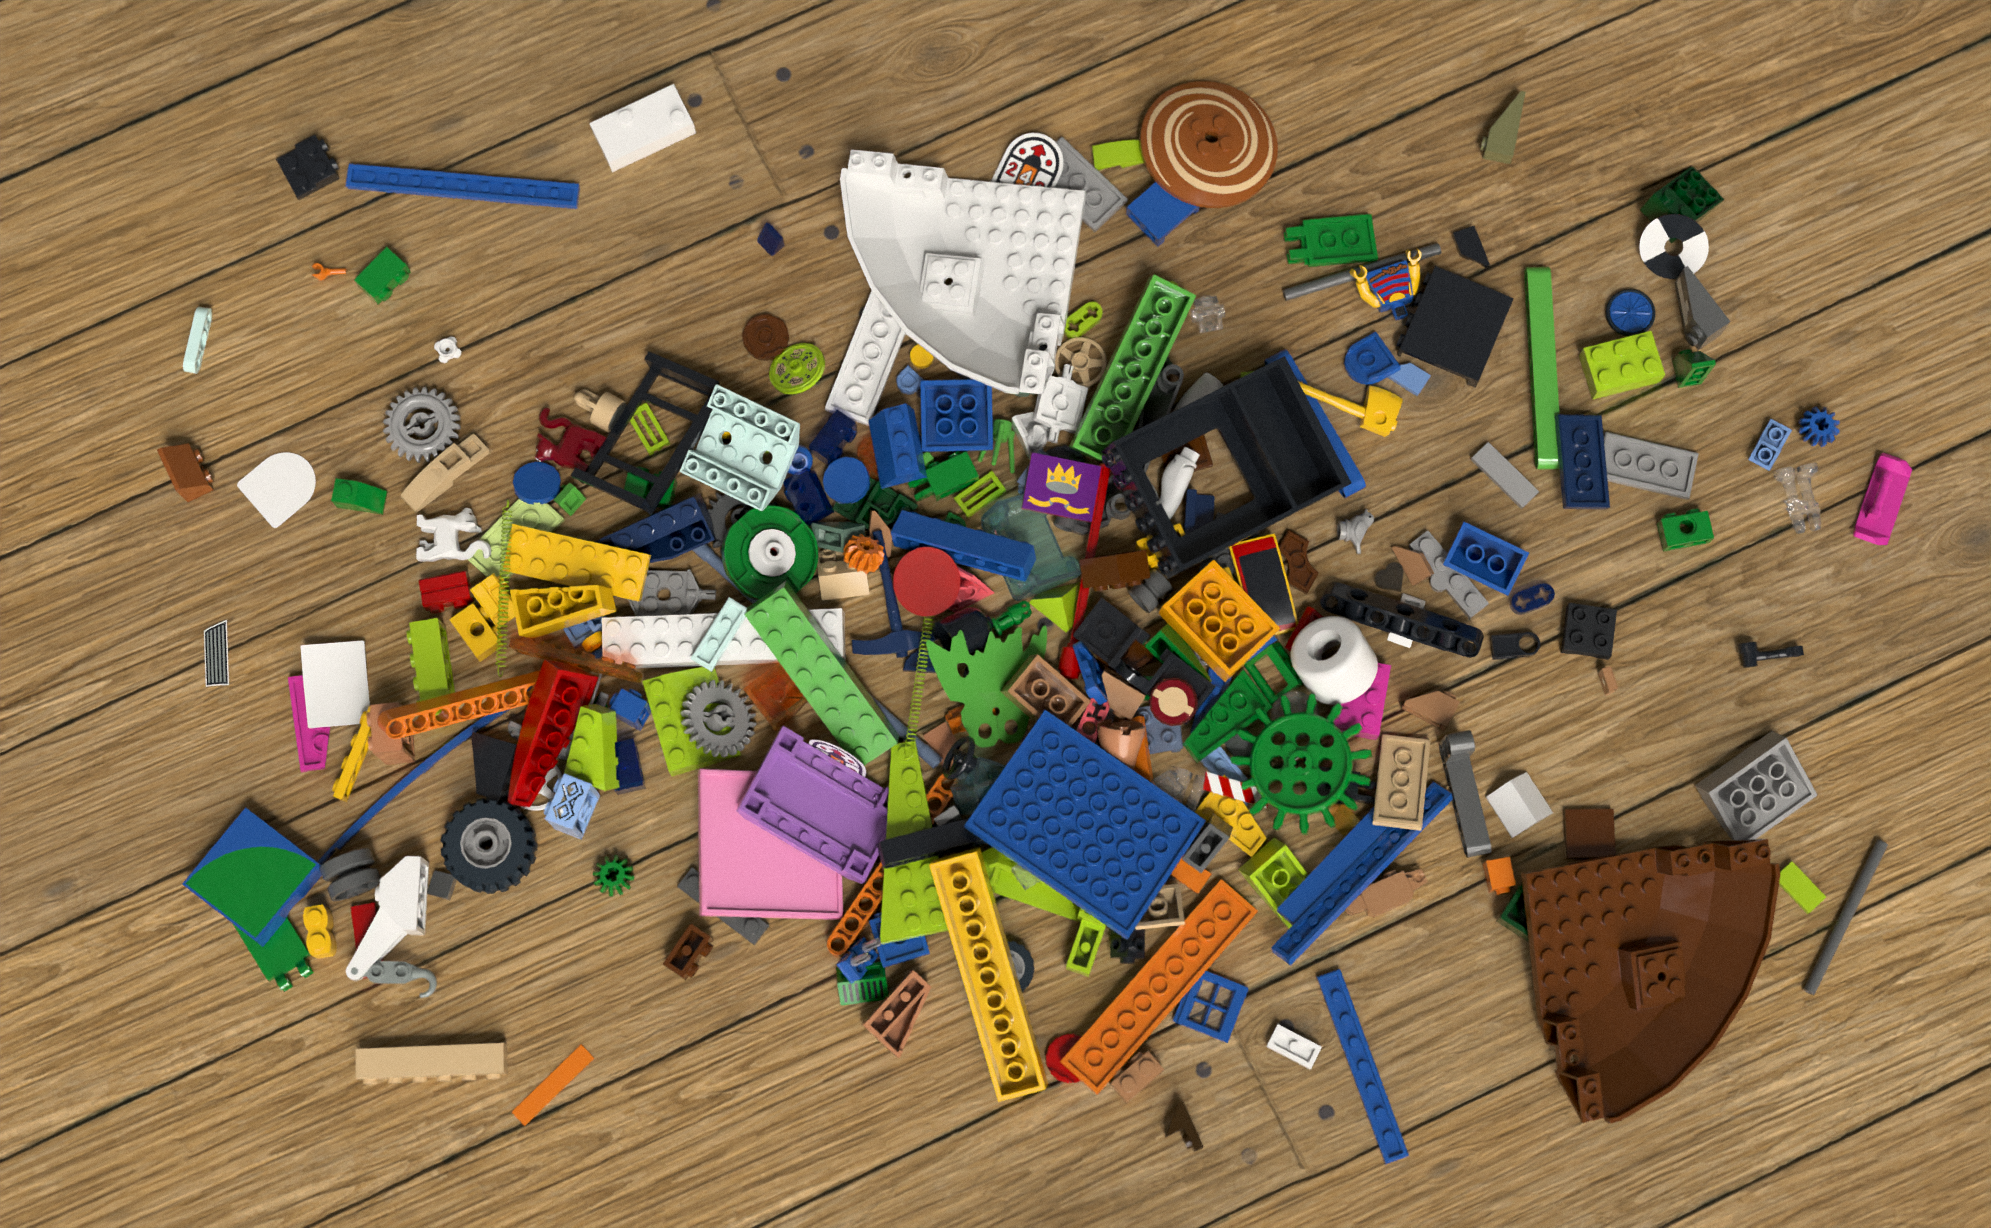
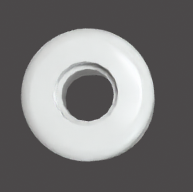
M1340 616L1319 618L1305 626L1292 644L1290 658L1294 670L1310 694H1315L1316 700L1322 703L1336 705L1337 703L1350 702L1362 695L1371 686L1376 677L1378 669L1377 657L1358 626L1347 618ZM1341 644L1340 649L1333 657L1322 660V654L1327 649Z

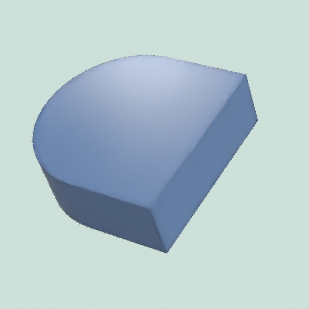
M908 365L899 373L896 383L900 392L909 395L915 393L921 387L920 381L924 380Z

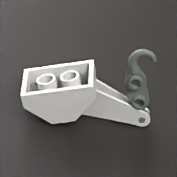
M421 856L404 857L380 879V886H376L375 900L379 901L380 909L347 966L346 975L354 981L368 977L371 982L379 984H406L418 978H425L429 981L430 986L426 992L419 994L420 998L432 995L436 990L437 979L434 973L428 969L418 968L403 961H381L407 934L425 935L429 862Z

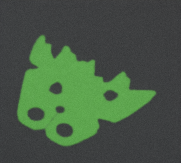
M1045 625L1042 627L1039 636L1033 634L1030 645L1024 652L1022 648L1021 627L1015 629L1013 634H1009L1004 643L999 638L996 639L993 632L990 631L984 652L981 653L976 650L974 656L969 654L964 634L961 630H959L957 636L952 638L951 650L949 652L930 640L926 641L930 660L950 701L965 704L961 711V721L977 746L982 748L994 746L999 738L1005 744L1016 743L1023 738L1029 717L1000 691L1030 655L1038 654L1041 658H1045L1047 645V628ZM959 663H966L968 666L969 674L965 678L959 675L957 670ZM995 707L999 708L1000 713L997 716L993 715L992 713L993 708ZM1010 719L1016 721L1018 725L1017 732L1013 735H1009L1005 731V723ZM984 723L990 725L992 729L991 736L987 739L981 738L978 733L979 727Z

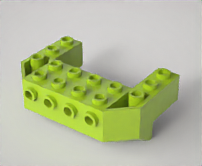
M994 847L982 852L993 893L1081 923L1066 969L1089 977L1106 925Z

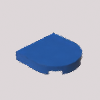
M1377 332L1350 346L1345 356L1344 364L1348 376L1360 384H1375L1401 370L1399 363Z

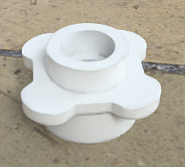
M448 337V339H442L440 342L435 343L434 348L440 355V362L447 363L449 359L461 356V350L457 348V340L454 337Z

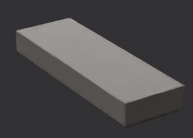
M1489 442L1471 458V461L1521 509L1539 493Z

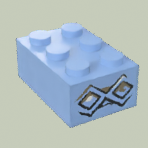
M563 774L562 779L558 778L555 783L553 792L556 793L553 801H548L545 807V820L555 830L582 840L600 794L592 784Z

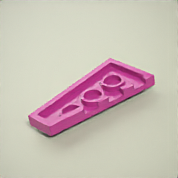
M303 675L288 677L300 771L308 772L325 769L330 727L308 728Z

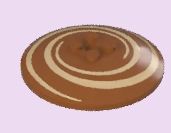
M1189 82L1166 91L1154 101L1147 111L1140 131L1141 155L1152 178L1173 197L1198 207L1224 208L1240 204L1252 198L1268 182L1277 161V137L1268 115L1255 100L1244 92L1218 82ZM1212 135L1216 138L1217 142L1209 143L1205 136Z

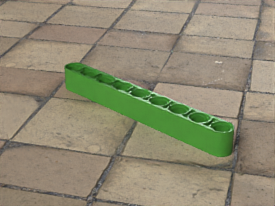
M1526 267L1524 284L1536 470L1559 469L1555 416L1559 414L1551 269L1550 267Z

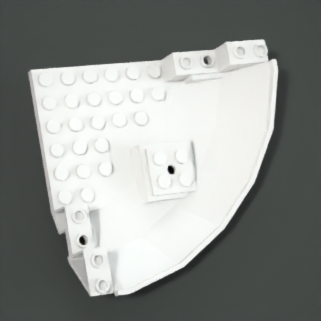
M851 150L848 170L842 168L840 176L847 236L871 290L901 329L952 371L1005 393L1043 394L1054 372L1057 346H1061L1066 327L1086 192L1081 190L948 178L944 168L898 164L892 153ZM911 173V177L907 179L904 178V175ZM947 278L953 279L951 285L944 284ZM1043 344L1047 345V349L1045 351L1039 350L1040 346Z

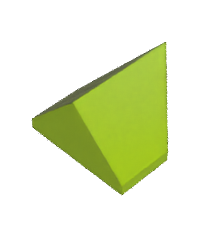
M1080 582L1042 591L1031 599L1029 603L1063 631L1068 632L1073 626Z

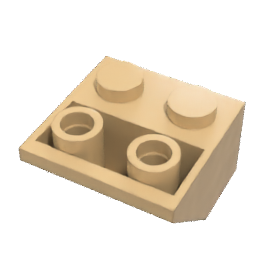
M828 549L818 551L817 565L822 601L869 595L867 574L863 571L857 573L855 568H849V563L844 562L842 552Z

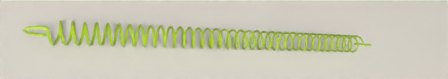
M504 515L503 517H512V515ZM503 519L502 524H504V523H503L504 521H512V520ZM504 524L501 527L503 528L505 525L512 526V524ZM503 528V530H512L511 528ZM501 530V532L503 533L502 535H504V534H512V533H505V532H503V530ZM502 536V537H503L502 539H505V538L511 539V537H504V536ZM501 539V541H502L501 545H502L503 543H512V542H510V541H506V542H505V541H503V540ZM502 545L503 547L500 548L502 550L500 554H502V552H511L510 550L502 549L504 547L510 548L511 546ZM501 558V559H502L501 561H504V560L510 561V559H503V558ZM500 561V563H501L500 567H501L502 565H511V564H509V563H502V562ZM501 567V568H502V569H500L501 574H510V572H502V571H501V570H503V569H508V570H509L510 568H503V567ZM499 583V585H500L499 589H500L501 587H510V586H508V585H505V586H504V585H501V584ZM500 589V590H501V591H499L500 596H509V594H501V593H500V592H502V591H507V592H508L509 590H502V589ZM499 602V605H508V603ZM498 614L499 618H508L507 616H500ZM498 624L499 626L497 627V629L499 631H497V633L500 631H508L499 629V627H508L507 625ZM498 633V636H507V634ZM497 640V643H499L496 645L497 647L501 644L507 645V643H500L498 642L499 640ZM498 656V657L496 658V660H497L498 658H507V657H505V656H503V657H502V656ZM498 665V669H497L498 675H499V667H506V665Z
M925 618V619L923 620V622H924L925 620L934 621L933 619H930V618H927V619ZM923 631V632H922V633L925 632V633H927V634H931V633H932V632H930V631ZM921 633L922 637L931 638V636ZM920 652L919 654L928 655L929 653ZM919 656V658L928 659V657ZM918 658V662L928 663L927 661H920ZM917 662V665H918V666L924 667V668L927 667L926 665H919L918 662ZM918 669L919 671L926 672L925 669ZM917 673V674H916V675L926 676V675L923 674V673ZM916 679L914 680V686L916 683L922 685L925 684L924 682H916ZM915 686V687H914V688L917 687V688H920V689H923V688H924V687H922V686ZM913 688V696L923 697L922 695L914 694V692L923 693V691ZM912 696V699H913V700H915V701H922L921 699H914L913 696ZM913 703L914 705L921 706L920 703ZM912 707V708H911V709H915V710H921V709L918 708V707H914V708ZM910 720L909 722L918 723L919 721ZM908 733V734H907V735L910 734V735H913V736H916V735H917V734H915V733ZM907 737V739L916 740V738ZM906 739V743H905V746H906V747H905V748L908 747V748L914 749L915 747H913V746H907L906 744H907V743H909V744H916V743H915V742H908L907 739Z

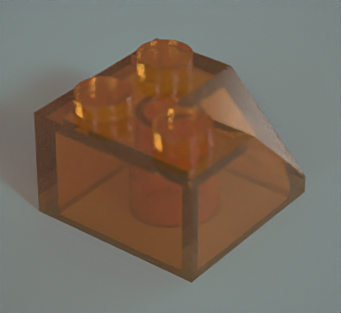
M779 662L743 689L746 696L774 732L792 719L808 702Z

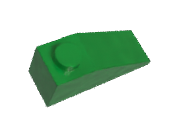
M1691 349L1678 352V355L1672 361L1678 388L1702 384L1716 365L1715 360L1701 351L1692 352Z
M1169 624L1165 625L1145 645L1162 664L1164 661L1159 657L1167 648L1204 678L1212 682V679L1190 646Z

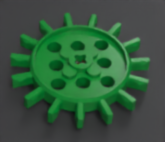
M1315 694L1309 695L1306 712L1292 713L1291 703L1286 695L1281 696L1284 716L1271 721L1264 710L1261 708L1255 710L1258 719L1266 726L1258 736L1239 729L1237 734L1244 741L1254 745L1250 757L1233 756L1230 762L1237 766H1250L1252 778L1240 782H1242L1241 788L1243 790L1256 787L1261 794V798L1249 810L1253 816L1260 813L1267 804L1278 809V813L1273 820L1274 830L1279 831L1287 814L1300 816V831L1302 835H1308V815L1320 812L1323 814L1325 822L1331 828L1336 827L1335 818L1329 811L1332 805L1340 800L1349 809L1356 811L1358 808L1355 801L1345 794L1350 782L1370 785L1371 780L1368 777L1353 773V761L1372 757V751L1370 749L1351 751L1347 740L1359 734L1363 728L1360 723H1357L1341 732L1334 725L1343 709L1339 703L1331 709L1328 717L1324 718L1314 714L1317 705ZM1277 733L1285 735V742L1281 745H1275L1272 742L1273 736ZM1302 734L1308 735L1310 737L1309 743L1306 746L1297 745L1298 736ZM1330 735L1334 738V743L1331 747L1325 748L1321 745V739L1324 736ZM1275 757L1284 759V765L1280 769H1273L1271 767V761ZM1299 759L1305 761L1306 767L1304 769L1298 767L1297 761ZM1325 759L1331 760L1333 763L1332 769L1327 772H1323L1319 768L1321 761ZM1280 781L1283 787L1279 793L1270 792L1269 787L1272 782ZM1299 782L1307 785L1306 792L1301 795L1294 793V786ZM1326 783L1331 786V792L1327 796L1318 794V788L1321 784Z

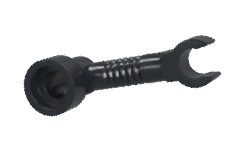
M1757 642L1737 644L1738 653L1742 656L1743 668L1758 666L1757 661L1804 655L1803 646L1758 651Z

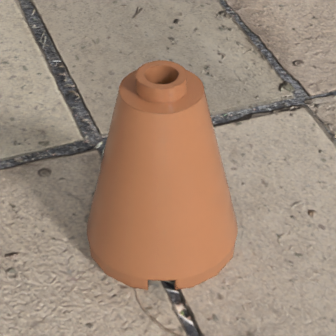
M1112 719L1097 722L1100 748L1134 770L1145 733L1143 723L1120 719V722L1112 723Z

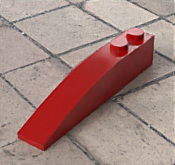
M544 659L521 726L511 773L508 803L524 807L532 805L546 782L545 776L551 768L554 769L558 762L556 758L563 747L567 748L571 741L569 737L576 728L580 707L589 705L598 680L596 675L565 663Z

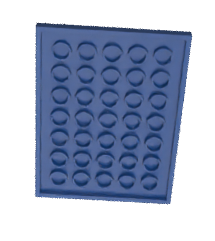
M1045 710L964 827L1127 940L1206 820Z

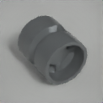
M1154 568L1150 570L1151 578L1143 579L1144 583L1135 585L1128 591L1131 598L1146 613H1151L1159 605L1158 599H1165L1174 591L1167 579Z

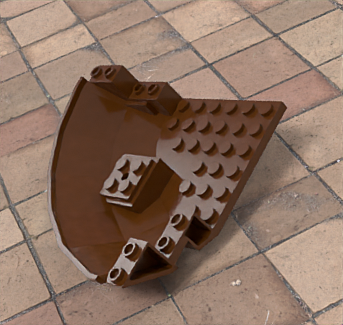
M1768 839L1705 841L1704 843L1691 846L1676 844L1649 847L1521 873L1537 1018L1545 1043L1555 1046L1557 1063L1555 1073L1557 1079L1582 1123L1602 1118L1607 1123L1622 1121L1673 1091L1716 1047L1748 998L1771 940L1780 882L1779 863H1770L1771 850ZM1663 972V978L1659 981L1658 974ZM1571 1055H1573L1574 1058L1572 1062L1570 1061Z

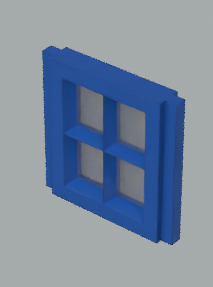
M1206 971L1181 999L1173 1022L1228 1043L1249 988Z

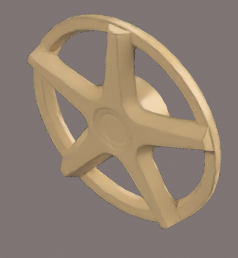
M1077 337L1067 340L1058 348L1055 357V371L1058 377H1062L1063 373L1058 365L1061 353L1071 362L1070 366H1074L1072 374L1074 372L1080 374L1083 384L1078 385L1090 388L1101 380L1107 367V358L1104 350L1097 342L1089 338ZM1084 341L1080 352L1076 354L1065 348L1072 342ZM1091 344L1100 351L1102 360L1089 358L1088 353ZM1091 367H1102L1100 374L1090 381L1088 369Z

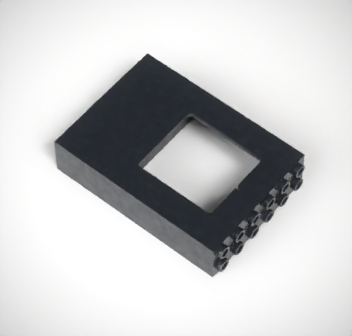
M1285 356L1112 442L1101 451L1105 466L1110 468L1114 475L1113 481L1119 490L1121 489L1125 496L1124 502L1127 508L1133 511L1136 517L1135 522L1138 529L1144 532L1147 538L1146 543L1150 552L1155 553L1159 561L1158 567L1161 573L1166 575L1168 579L1351 484L1345 469ZM1214 429H1218L1254 499L1180 537L1177 535L1162 504H1156L1159 498L1143 470V465Z

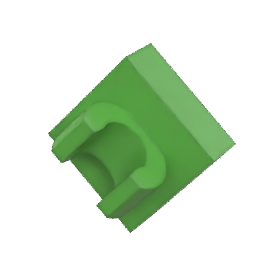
M568 483L561 486L563 490L554 498V501L565 513L572 516L586 498L574 485Z

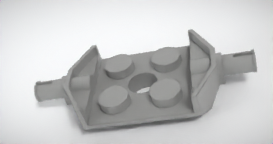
M690 569L688 571L648 570L641 602L627 600L636 616L693 614L699 601H702V599L716 600V590H702V588H699ZM663 589L671 592L670 598L666 601L658 599V593Z

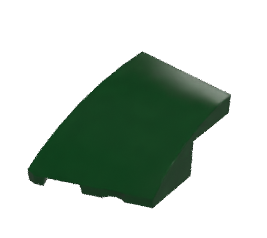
M870 477L869 490L862 499L852 504H839L835 501L831 510L853 523L865 525V529L868 530L870 511H876L888 526L897 521L902 510L910 512L916 509L918 505L888 487L882 489L880 482Z

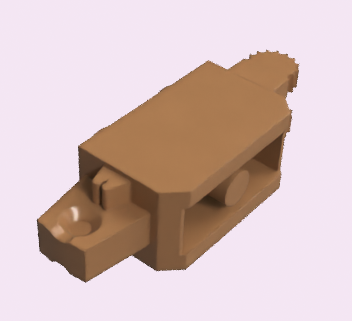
M1396 869L1382 875L1383 880L1376 883L1373 881L1344 912L1348 916H1352L1365 911L1368 916L1374 918L1406 904L1412 899L1413 891L1427 883L1422 869L1404 873V871L1397 873Z

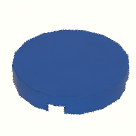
M843 457L836 459L828 466L824 473V490L832 500L839 504L858 502L869 490V471L861 461L855 458Z
M528 463L520 467L514 475L513 486L515 494L521 501L527 504L548 503L560 491L561 480L559 473L553 466L547 463Z

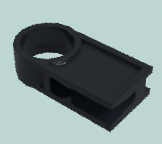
M1532 632L1492 635L1490 637L1492 660L1532 657L1540 648V639ZM1523 637L1532 638L1536 643L1535 651L1531 653L1522 651L1519 646L1520 639Z

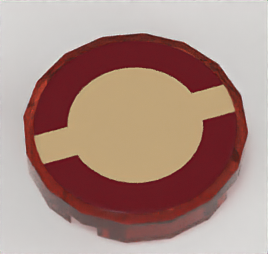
M1178 678L1164 679L1157 683L1151 692L1149 699L1150 710L1154 717L1162 724L1169 726L1185 724L1196 714L1198 707L1196 691L1185 680Z

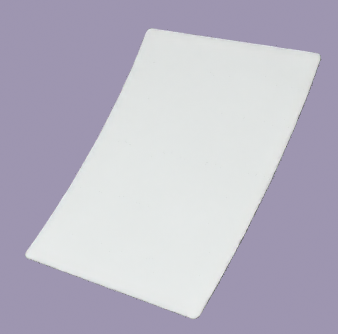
M364 641L302 645L301 658L308 728L360 724L362 713L367 711L370 706Z

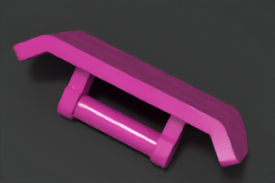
M1886 453L1879 455L1854 526V537L1876 545H1888L1912 473V468L1907 461Z

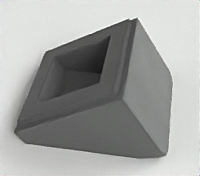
M1238 734L1225 743L1232 756L1239 755L1243 757L1251 755L1254 745L1244 741Z
M434 870L427 894L450 901L457 880L451 874Z

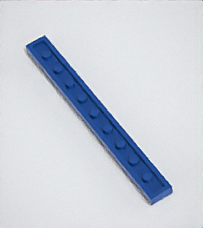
M349 164L346 180L347 189L571 209L578 208L580 185L573 183Z
M1435 782L1425 792L1422 830L1453 800L1452 793ZM1389 827L1271 947L1272 952L1291 966L1421 831Z

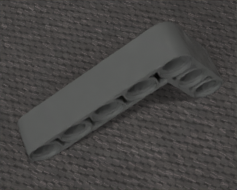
M1471 730L1447 734L1439 743V749L1449 792L1452 793L1453 797L1452 804L1465 856L1469 858L1491 853V843L1470 761V756L1475 751Z

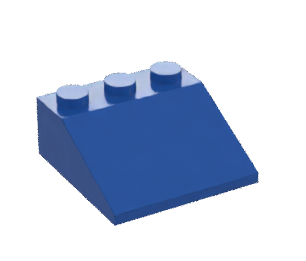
M976 380L920 381L922 452L993 450L991 386Z

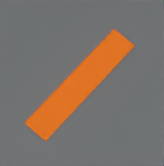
M580 1045L512 1113L524 1126L528 1124L594 1057Z

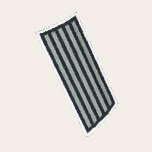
M227 620L204 630L206 687L229 685Z

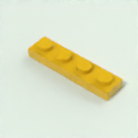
M370 706L361 715L360 730L358 734H354L351 740V752L349 756L344 758L341 767L343 769L340 779L337 778L333 785V797L347 802L369 749L368 736H372L371 727L367 725L366 716L367 712H370Z

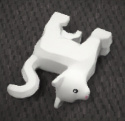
M464 508L462 512L455 516L442 515L432 519H426L423 515H417V526L421 527V531L434 533V543L428 544L426 540L420 541V547L417 548V560L419 562H434L443 558L447 560L470 559L478 549L483 551L484 558L490 557L491 547L484 540L472 542L465 551L460 550L458 531L482 532V529L477 526V520L472 509Z

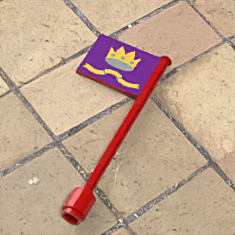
M1032 452L1021 509L1089 522L1090 529L1084 559L1095 557L1111 469L1107 468L1104 463L1097 466ZM1082 575L1070 643H1067V647L1061 648L1058 665L1060 674L1068 679H1078L1079 674H1081L1073 649V644L1079 641L1072 635L1084 621L1089 588H1083Z

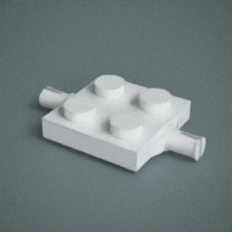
M1064 364L1062 377L1051 376L1044 393L1038 394L1033 420L1046 424L1051 428L1048 442L1058 443L1060 430L1075 434L1082 418L1088 388L1078 385L1071 380L1074 366Z

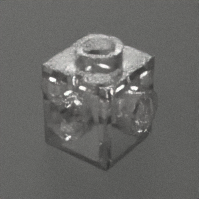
M1206 295L1199 299H1194V308L1190 309L1192 323L1196 322L1199 332L1222 330V318H1225L1224 305L1219 304L1217 296Z

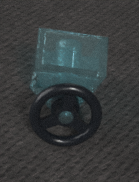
M963 736L952 745L945 757L942 769L946 779H956L950 788L960 815L973 814L1006 767L996 761L976 757L974 755L975 741L971 736ZM968 743L964 750H959L963 744Z

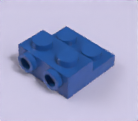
M882 912L873 915L874 919L869 920L874 939L880 938ZM925 936L881 944V946L877 947L883 968L930 954Z

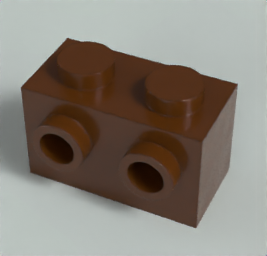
M690 923L663 965L684 980H687L688 977L692 978L700 967L697 963L702 956L706 958L713 949L714 945L711 944L713 939Z

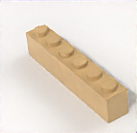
M505 1043L356 1049V1079L363 1080L364 1085L378 1084V1080L387 1079L389 1084L402 1083V1079L412 1078L413 1083L427 1082V1078L437 1077L438 1082L452 1081V1077L461 1076L463 1081L476 1080V1076L486 1075V1079L494 1080L501 1079V1075L508 1074L507 1044Z

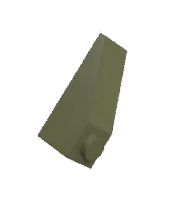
M1521 91L1490 128L1487 137L1483 136L1480 150L1484 151L1482 159L1506 164L1511 163L1525 91Z

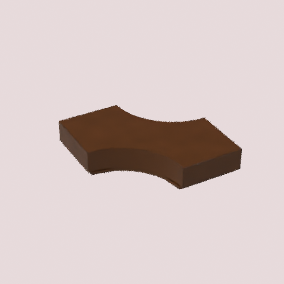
M1288 530L1279 546L1280 553L1286 560L1289 568L1288 583L1293 588L1307 595L1319 574L1310 565L1307 558V548L1310 541Z

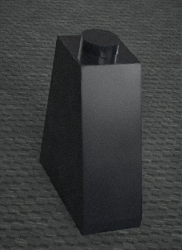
M473 732L471 738L476 792L478 795L484 796L485 800L495 798L502 802H508L510 779L517 745Z

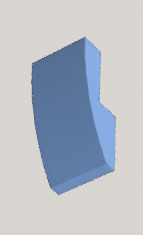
M1770 419L1748 460L1770 471L1792 430Z

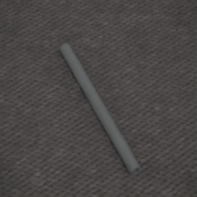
M1439 243L1419 248L1421 252L1420 260L1441 254ZM1416 249L1410 251V257L1416 256ZM1405 253L1363 266L1367 269L1368 273L1405 260L1409 263L1410 260L1406 257ZM1360 267L1353 268L1356 271V275L1360 274ZM1346 270L1282 291L1285 301L1357 279L1350 275V270Z
M1881 840L1876 841L1803 989L1805 992L1815 995L1888 847L1887 843Z

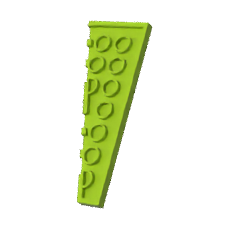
M905 743L896 744L891 747L886 839L933 828L917 744H906L907 746L915 747L914 749L905 748ZM939 856L884 869L880 932L882 945L948 931L929 866L932 860L939 859Z

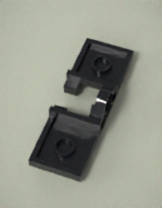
M1104 598L1099 600L1072 635L1078 641H1082L1087 648L1108 663L1123 678L1151 698L1155 689L1165 681L1178 680L1188 685L1194 694L1195 706L1191 715L1183 721L1185 725H1187L1216 687L1167 648L1159 657L1164 663L1151 680H1148L1125 662L1122 657L1134 641L1137 640L1144 645L1151 635Z

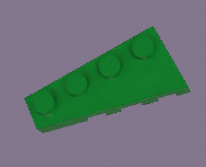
M1244 669L1183 743V746L1196 763L1234 737L1239 729L1243 730L1258 719L1255 711L1257 708H1261L1265 712L1272 708L1271 704Z

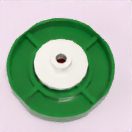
M767 506L763 511L754 508L746 512L728 529L722 545L723 567L726 575L744 595L758 601L785 581L797 593L812 579L818 563L817 541L813 531L795 512L779 506Z

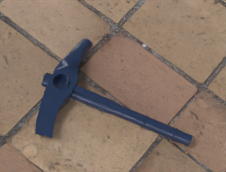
M882 530L872 533L874 540H879L878 545L884 547V560L879 566V572L882 577L886 608L892 633L876 640H852V654H896L897 658H903L908 656V651L919 648L922 639L933 642L939 638L934 639L932 630H929L932 632L931 634L903 630L890 574L891 569H889ZM921 633L923 635H929L931 636V638L922 637Z

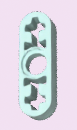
M197 307L183 361L184 372L197 374L200 370L212 321V310L210 308Z

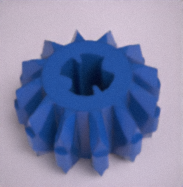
M1817 406L1813 407L1811 412L1806 411L1803 414L1804 418L1799 420V424L1803 427L1798 431L1801 434H1806L1803 441L1806 442L1810 439L1811 446L1819 443L1821 447H1824L1827 442L1832 443L1835 440L1834 435H1838L1840 432L1836 428L1840 424V420H1833L1835 412L1827 414V407H1823L1821 411H1819Z

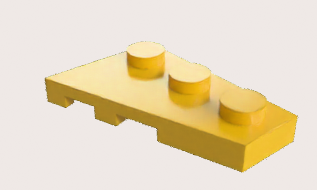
M1210 792L1195 811L1206 822L1214 813L1231 825L1233 829L1229 840L1250 857L1254 856L1267 839L1243 801Z

